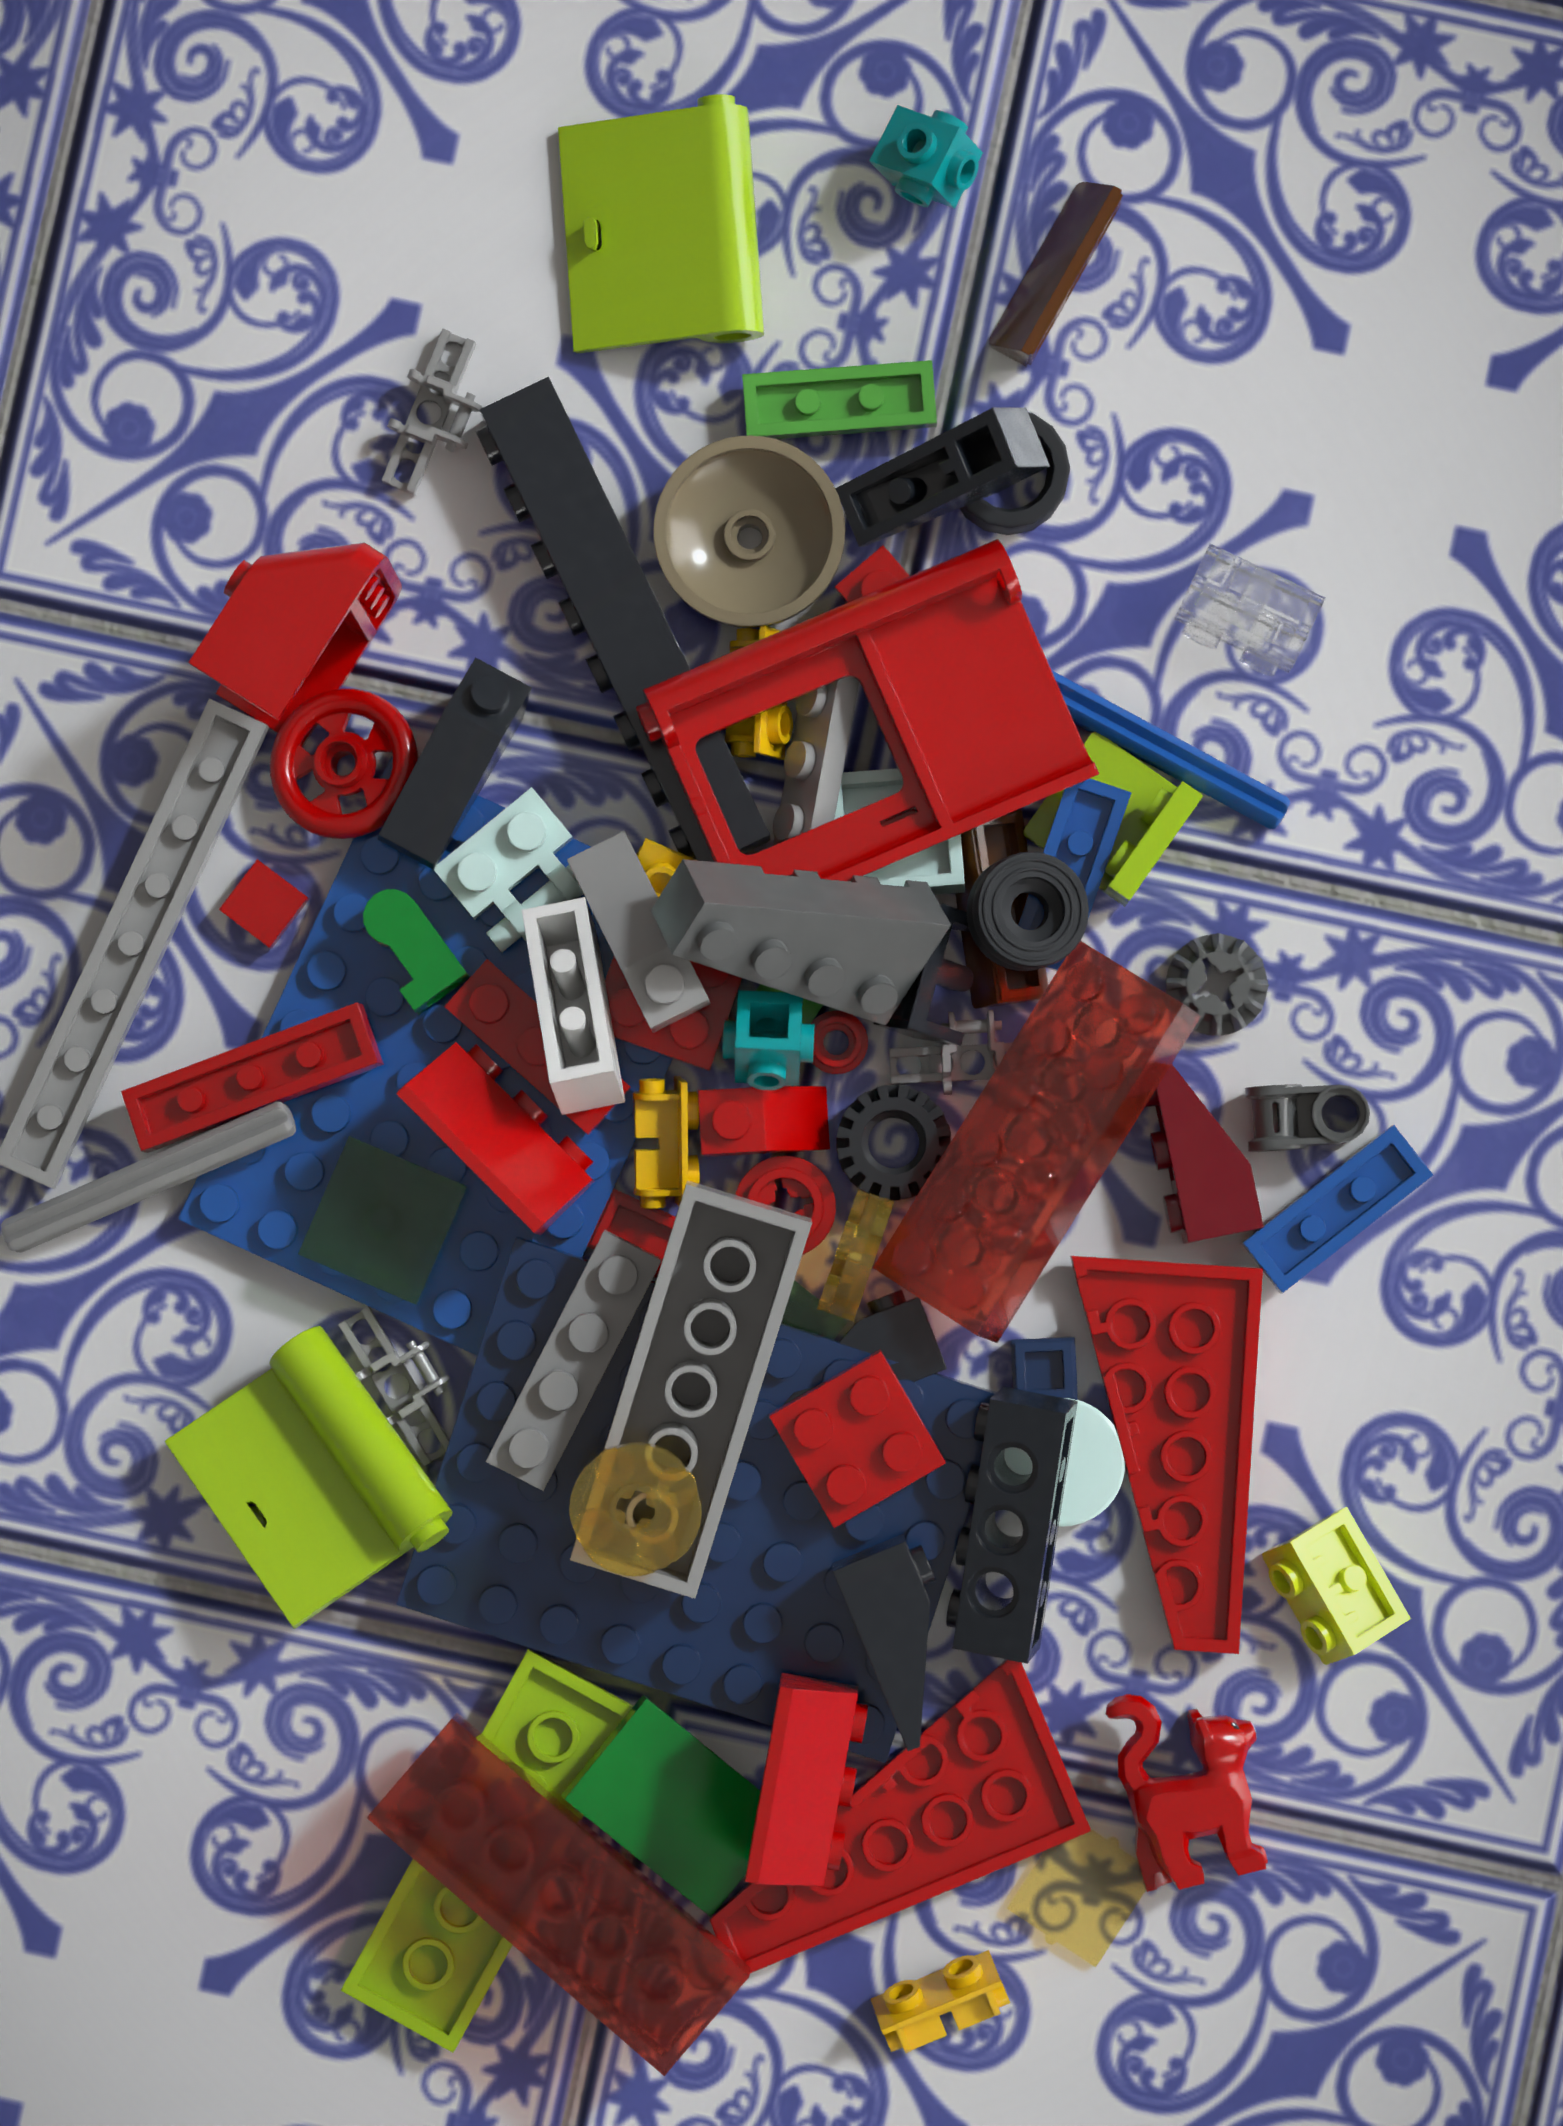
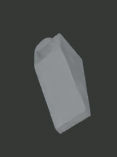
M625 831L568 858L567 861L652 1032L654 1033L710 1005L709 998L690 960L672 955L651 912V909L658 900V896Z

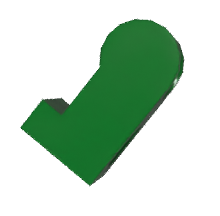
M386 889L374 894L367 902L363 912L364 926L368 934L377 943L392 949L413 978L411 982L399 989V991L418 1015L470 978L423 911L407 893L397 889Z

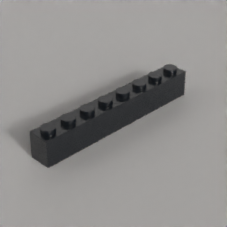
M548 376L481 408L480 412L486 427L475 432L491 466L501 461L504 462L513 484L504 487L503 490L518 522L520 523L528 518L532 520L541 540L530 546L545 578L549 579L556 575L560 578L568 597L559 601L558 604L573 636L575 637L583 632H586L596 654L585 660L600 692L604 693L613 688L623 711L614 715L613 718L627 748L630 751L641 746L651 768L640 774L655 806L658 808L668 803L678 826L668 830L677 851L698 861L715 862L662 739L660 738L653 742L649 741L636 710V706L646 702L643 689L686 672L690 668ZM718 731L699 740L695 748L697 756L737 848L744 854L771 841L770 833L721 732Z

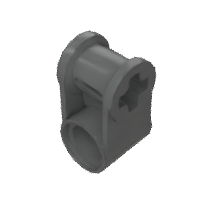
M1285 1084L1245 1088V1098L1252 1100L1254 1139L1248 1142V1152L1306 1149V1146L1343 1144L1351 1142L1362 1134L1369 1123L1370 1109L1368 1102L1360 1091L1351 1086L1339 1084L1302 1087L1301 1084ZM1343 1097L1351 1101L1355 1106L1357 1120L1350 1131L1343 1133L1334 1132L1325 1125L1321 1114L1322 1107L1328 1099ZM1273 1103L1277 1105L1278 1133L1274 1132Z

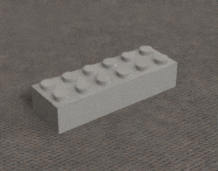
M687 1180L573 1546L571 1561L694 1599L696 1598L810 1232L811 1218Z

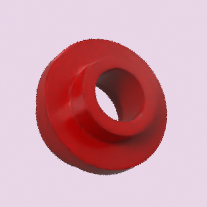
M835 1010L825 1012L811 1022V1024H815L812 1064L816 1068L828 1074L838 1075L850 1072L859 1066L868 1049L867 1032L859 1019L852 1014ZM832 1031H840L848 1038L849 1046L840 1055L830 1054L824 1047V1039Z

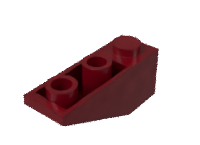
M1162 1051L1148 1054L1145 1057L1147 1069L1137 1070V1077L1144 1108L1155 1106L1160 1131L1150 1133V1141L1157 1170L1168 1169L1173 1194L1164 1195L1163 1204L1170 1233L1181 1231L1183 1244L1264 1228L1251 1164Z

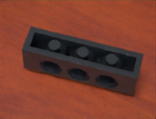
M1002 1387L990 1398L989 1403L982 1402L976 1418L974 1438L975 1441L983 1442L980 1466L972 1465L965 1490V1502L974 1504L971 1528H962L956 1549V1565L965 1566L961 1590L954 1588L952 1591L946 1616V1625L955 1628L953 1649L1026 1664L1029 1663L1040 1649L1078 1401ZM1014 1447L1026 1452L1032 1461V1473L1020 1475L1013 1472L1006 1464L1004 1457L1005 1449ZM1007 1510L1017 1515L1023 1526V1534L1018 1537H1012L1000 1531L995 1521L996 1511ZM996 1572L1006 1576L1012 1584L1013 1597L1000 1598L995 1596L987 1587L986 1574Z

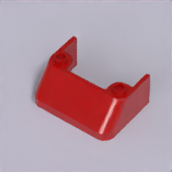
M366 543L260 556L253 564L243 560L234 570L224 588L223 593L230 597L188 663L221 684L215 693L216 695L255 720L268 725L269 729L278 733L288 716L306 700L323 692L342 688L392 610L402 590V584L388 557ZM315 725L304 737L300 745L302 748L304 747L305 743L307 742V740L309 739L317 725Z

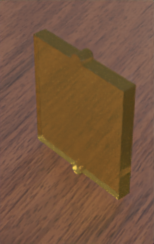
M1091 1829V1832L1043 1851L1010 1901L1007 1909L1045 1934V1941L1048 1944L1052 1945L1058 1942L1096 1967L1146 1889L1137 1859L1119 1847V1840L1116 1837L1110 1836L1106 1839Z

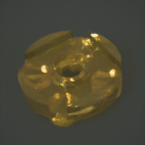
M860 1190L857 1191L817 1307L818 1310L854 1322L895 1201Z
M644 1442L614 1445L601 1451L598 1456L585 1465L577 1477L569 1505V1516L573 1530L587 1555L600 1567L624 1576L651 1574L656 1570L666 1568L673 1561L675 1562L689 1550L697 1536L702 1514V1502L696 1479L692 1472L672 1452L660 1446ZM634 1491H641L647 1494L646 1504L655 1508V1514L652 1519L641 1518L638 1521L637 1527H631L624 1523L626 1518L625 1512L616 1508L617 1502L620 1498L630 1499Z

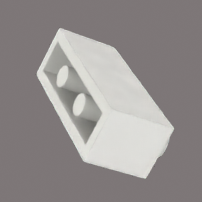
M583 897L523 909L522 915L549 1082L561 1114L564 1115L624 1103L625 1097L597 931L586 898Z

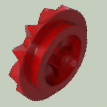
M776 1156L765 1159L753 1166L744 1175L735 1195L770 1205L775 1202L776 1198L775 1191H777L775 1180L781 1179L783 1189L787 1188L791 1198L801 1197V1199L812 1197L813 1203L806 1204L804 1209L795 1212V1214L811 1218L812 1221L803 1254H806L821 1244L832 1228L836 1214V1200L833 1188L824 1173L814 1164L794 1156Z

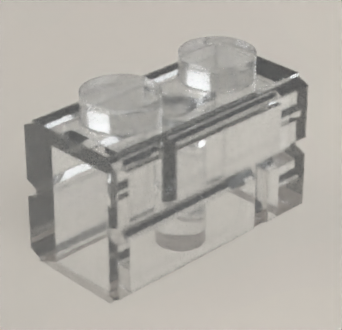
M1209 544L1174 620L1185 624L1182 634L1190 640L1211 649H1216L1220 641L1243 651L1239 661L1260 673L1274 676L1277 668L1287 673L1293 668L1326 597L1213 544Z

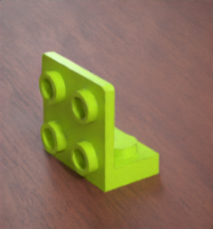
M1093 732L1084 743L1091 760L1095 762L1099 775L1091 779L1131 792L1099 886L1101 891L1125 907L1203 795L1183 781L1176 787L1108 738ZM1064 790L1046 797L1024 828V836L1043 850Z

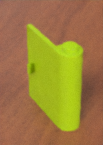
M727 94L707 95L697 99V107L558 127L573 352L586 353L698 338L712 343H734L755 340L764 336L749 110L743 105L735 104L734 96ZM599 222H600V225H601V239H602V246H601V248H600Z
M321 1326L309 1328L290 1339L271 1357L269 1362L270 1370L164 1441L293 1629L299 1627L413 1547L417 1552H422L434 1546L449 1532V1528L445 1523L453 1513Z

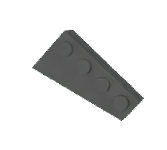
M686 859L681 861L651 909L672 955L885 1026L951 926L927 882L906 880L904 887L880 884L877 877L857 875L852 876L851 882L820 879L815 871L795 869L792 875L765 874L761 866Z

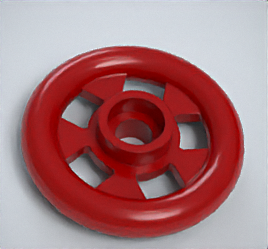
M336 689L323 692L299 705L284 721L276 735L270 756V777L274 793L285 813L297 825L315 835L332 839H349L364 836L381 828L386 822L418 761L416 741L404 716L384 698L358 689ZM352 714L363 716L374 722L368 739L365 740L355 733L345 732ZM319 724L329 732V736L319 744L314 755H311L300 745L307 733L315 725ZM377 752L392 753L393 764L389 779L373 778L376 771L375 754ZM346 755H353L355 767L352 772L344 776L339 775L337 772L339 760ZM313 771L315 779L325 790L322 794L309 801L302 793L297 780ZM364 790L367 806L355 812L342 814L339 801L340 796H351Z

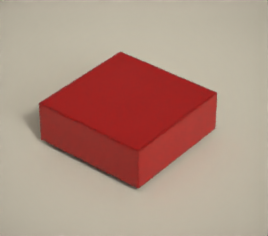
M257 859L219 910L272 949L309 901V898Z

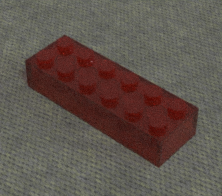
M1080 941L1077 947L1064 959L873 1268L973 1334L998 1343L1201 1016L1175 998Z
M457 1712L367 1816L369 1821L663 2076L668 2073L750 1977V1966Z

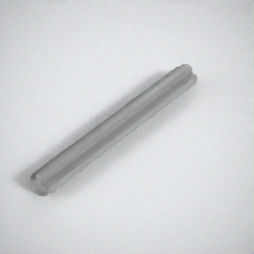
M274 1102L4 1219L1 1223L4 1240L11 1251L22 1253L293 1136L296 1132L293 1115L288 1106L282 1102Z

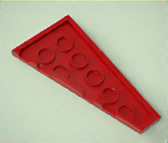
M1070 1256L1112 1419L1121 1443L1125 1468L1172 1647L1174 1650L1239 1654L1263 1269Z
M1005 1659L921 1733L920 1747L907 1751V1748L904 1747L853 1792L850 1807L838 1805L834 1831L845 1832L843 1852L839 1871L826 1869L823 1886L748 1883L716 1911L709 1920L735 1980L1091 1832L1022 1663Z

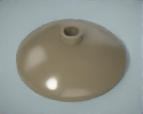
M748 435L725 438L693 453L681 463L667 481L660 495L654 517L653 530L656 555L660 568L671 588L689 607L713 621L735 627L751 628L762 625H774L806 610L825 592L833 580L844 549L845 519L839 495L827 474L810 456L786 442L764 436ZM754 528L761 533L762 541L756 548L746 549L739 544L737 538L743 529Z

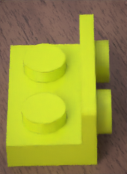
M1347 1507L1333 1512L1290 1540L1262 1553V1558L1269 1569V1578L1274 1589L1282 1597L1286 1598L1301 1625L1300 1629L1303 1640L1325 1665L1357 1654L1411 1619Z

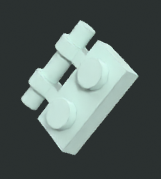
M532 787L438 863L434 869L474 919L479 917L494 903L504 914L505 918L486 932L501 952L505 951L521 937L527 941L522 915L523 909L578 899L584 894L570 865L565 868L554 855L573 839V836ZM539 867L550 881L520 904L511 894L510 890Z

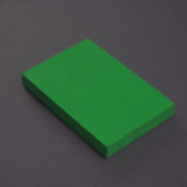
M642 1695L561 1796L704 1913L712 1917L746 1875L760 1789L647 1697Z

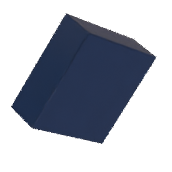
M1075 1337L1010 1340L1012 1388L1078 1400Z

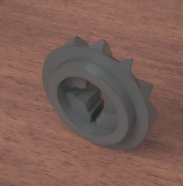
M1220 933L1204 935L1184 945L1172 959L1166 976V994L1175 1015L1192 1030L1213 1036L1228 1035L1250 1024L1261 1012L1269 986L1263 960L1244 940ZM1206 959L1209 966H1214L1219 974L1228 971L1233 973L1238 969L1240 970L1241 975L1234 979L1235 982L1227 988L1228 994L1231 997L1228 1000L1233 1007L1229 1010L1225 1001L1221 1002L1215 994L1208 997L1203 995L1196 1000L1193 998L1192 994L1198 992L1200 986L1207 981V975L1204 972L1206 967L1202 960Z

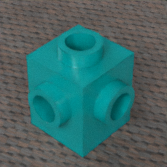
M897 105L869 161L895 186V192L904 199L922 207H929L931 201H935L955 209L964 190L968 189L976 178L979 160L983 152L966 135L968 126L955 116L944 111L935 110L930 117Z
M738 990L737 1020H724L723 1058L735 1059V1083L749 1084L761 1090H776L784 1085L799 1086L800 1062L813 1063L815 1024L802 1023L803 998L786 992Z

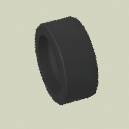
M1028 412L1050 467L1046 468L1047 474L1044 487L1037 498L1024 507L1004 509L994 507L984 499L959 508L966 519L985 531L1003 535L1032 531L1050 519L1064 499L1070 473L1066 445L1054 427L1034 413Z

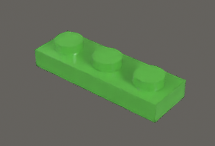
M932 360L742 374L747 436L787 439L937 427Z

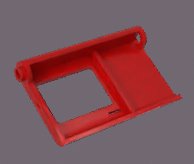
M999 539L642 690L646 702L636 706L642 726L650 742L662 739L715 862L761 866L765 874L787 876L792 875L795 869L815 871L820 879L851 881L853 875H866L1099 775L1095 762L1091 760L1023 607L1021 602L1022 590L1018 577ZM853 677L857 679L864 690L902 777L903 785L901 790L896 794L752 855L743 854L737 848L697 756L696 744L706 736L842 678Z

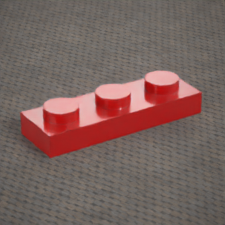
M486 959L444 1007L559 1109L549 1082L537 1003ZM622 1079L625 1096L631 1087ZM617 1104L565 1115L585 1133L590 1135Z

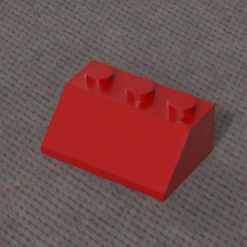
M455 1042L406 1083L396 1094L535 1234L541 1236L595 1182L585 1172L594 1162L567 1135L557 1144L540 1127L548 1118L547 1114L522 1089L512 1098L495 1081L503 1070L477 1044L466 1052Z
M788 1673L781 1674L745 1882L767 1885L823 1886L826 1869L839 1871L845 1832L834 1831L838 1805L851 1806L857 1773L856 1768L845 1767L849 1741L862 1743L868 1712L867 1704L856 1703L858 1686Z

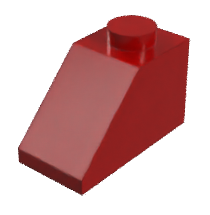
M783 1086L776 1090H761L754 1087L698 1090L702 1157L830 1150L826 1086Z

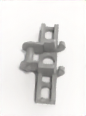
M442 328L424 375L417 370H409L407 378L421 386L406 424L403 425L400 421L392 418L388 422L387 427L399 433L400 436L382 478L383 484L416 496L437 440L446 442L445 449L454 452L455 447L467 449L468 443L461 438L471 412H480V409L483 407L474 402L475 395L467 392L464 398L456 395L475 348L476 343L474 340L459 337ZM455 343L463 348L456 366H447L441 360L447 344ZM443 372L450 375L451 379L447 382L434 377V374ZM430 389L443 393V395H436ZM429 401L435 402L441 408V417L436 423L430 425L420 422L417 417L420 405ZM454 404L459 406L448 433L443 431L442 428L451 405ZM409 438L425 443L421 453L415 454L408 451L406 444ZM402 460H411L416 464L409 483H402L394 477L398 464Z
M988 1010L987 1019L955 1021L953 1012H948V1023H941V1026L964 1034L987 1033L988 1044L961 1046L949 1044L889 1049L891 1084L943 1082L944 1095H952V1081L996 1079L997 1092H1006V1079L1057 1075L1055 1040L1012 1043L995 1042V1030H1002V1021H994L993 1010ZM970 1050L978 1051L985 1060L983 1070L976 1075L965 1073L960 1065L962 1055ZM1044 1050L1048 1055L1047 1066L1043 1068H1027L1024 1064V1054L1026 1051ZM1012 1051L1016 1056V1066L1014 1069H1005V1052ZM994 1053H995L996 1070H995V1068H994L993 1065H992V1056L994 1055ZM932 1055H941L942 1073H932L929 1070L928 1062ZM917 1056L920 1059L921 1071L919 1074L900 1075L897 1071L896 1065L899 1057ZM951 1058H952V1061H953V1069H952V1070H951Z
M369 1306L338 1324L364 1367V1370L357 1372L356 1376L360 1381L369 1376L371 1377L393 1414L387 1418L391 1425L395 1423L399 1425L423 1467L445 1455L450 1439L424 1396L431 1391H434L437 1397L443 1394L445 1391L441 1385L449 1381L450 1377L449 1375L438 1377L423 1352L430 1346L429 1342L426 1341L417 1346L416 1342L412 1340L406 1344L409 1352L399 1356ZM362 1319L367 1320L376 1335L374 1340L368 1344H360L352 1331L353 1325ZM376 1347H383L387 1355L371 1363L368 1358L370 1352ZM411 1358L427 1383V1386L421 1390L404 1365ZM391 1363V1366L387 1370L383 1372H378L380 1369L384 1368L385 1366ZM401 1374L408 1380L409 1390L403 1398L394 1399L386 1393L385 1382L389 1376ZM410 1401H414V1402H412L411 1404H409V1405H407L406 1407L403 1408V1406H404L406 1403H408V1402H410ZM420 1409L425 1417L424 1421L420 1425L409 1426L405 1417ZM428 1428L433 1430L441 1443L440 1449L432 1454L426 1453L418 1441L419 1434Z

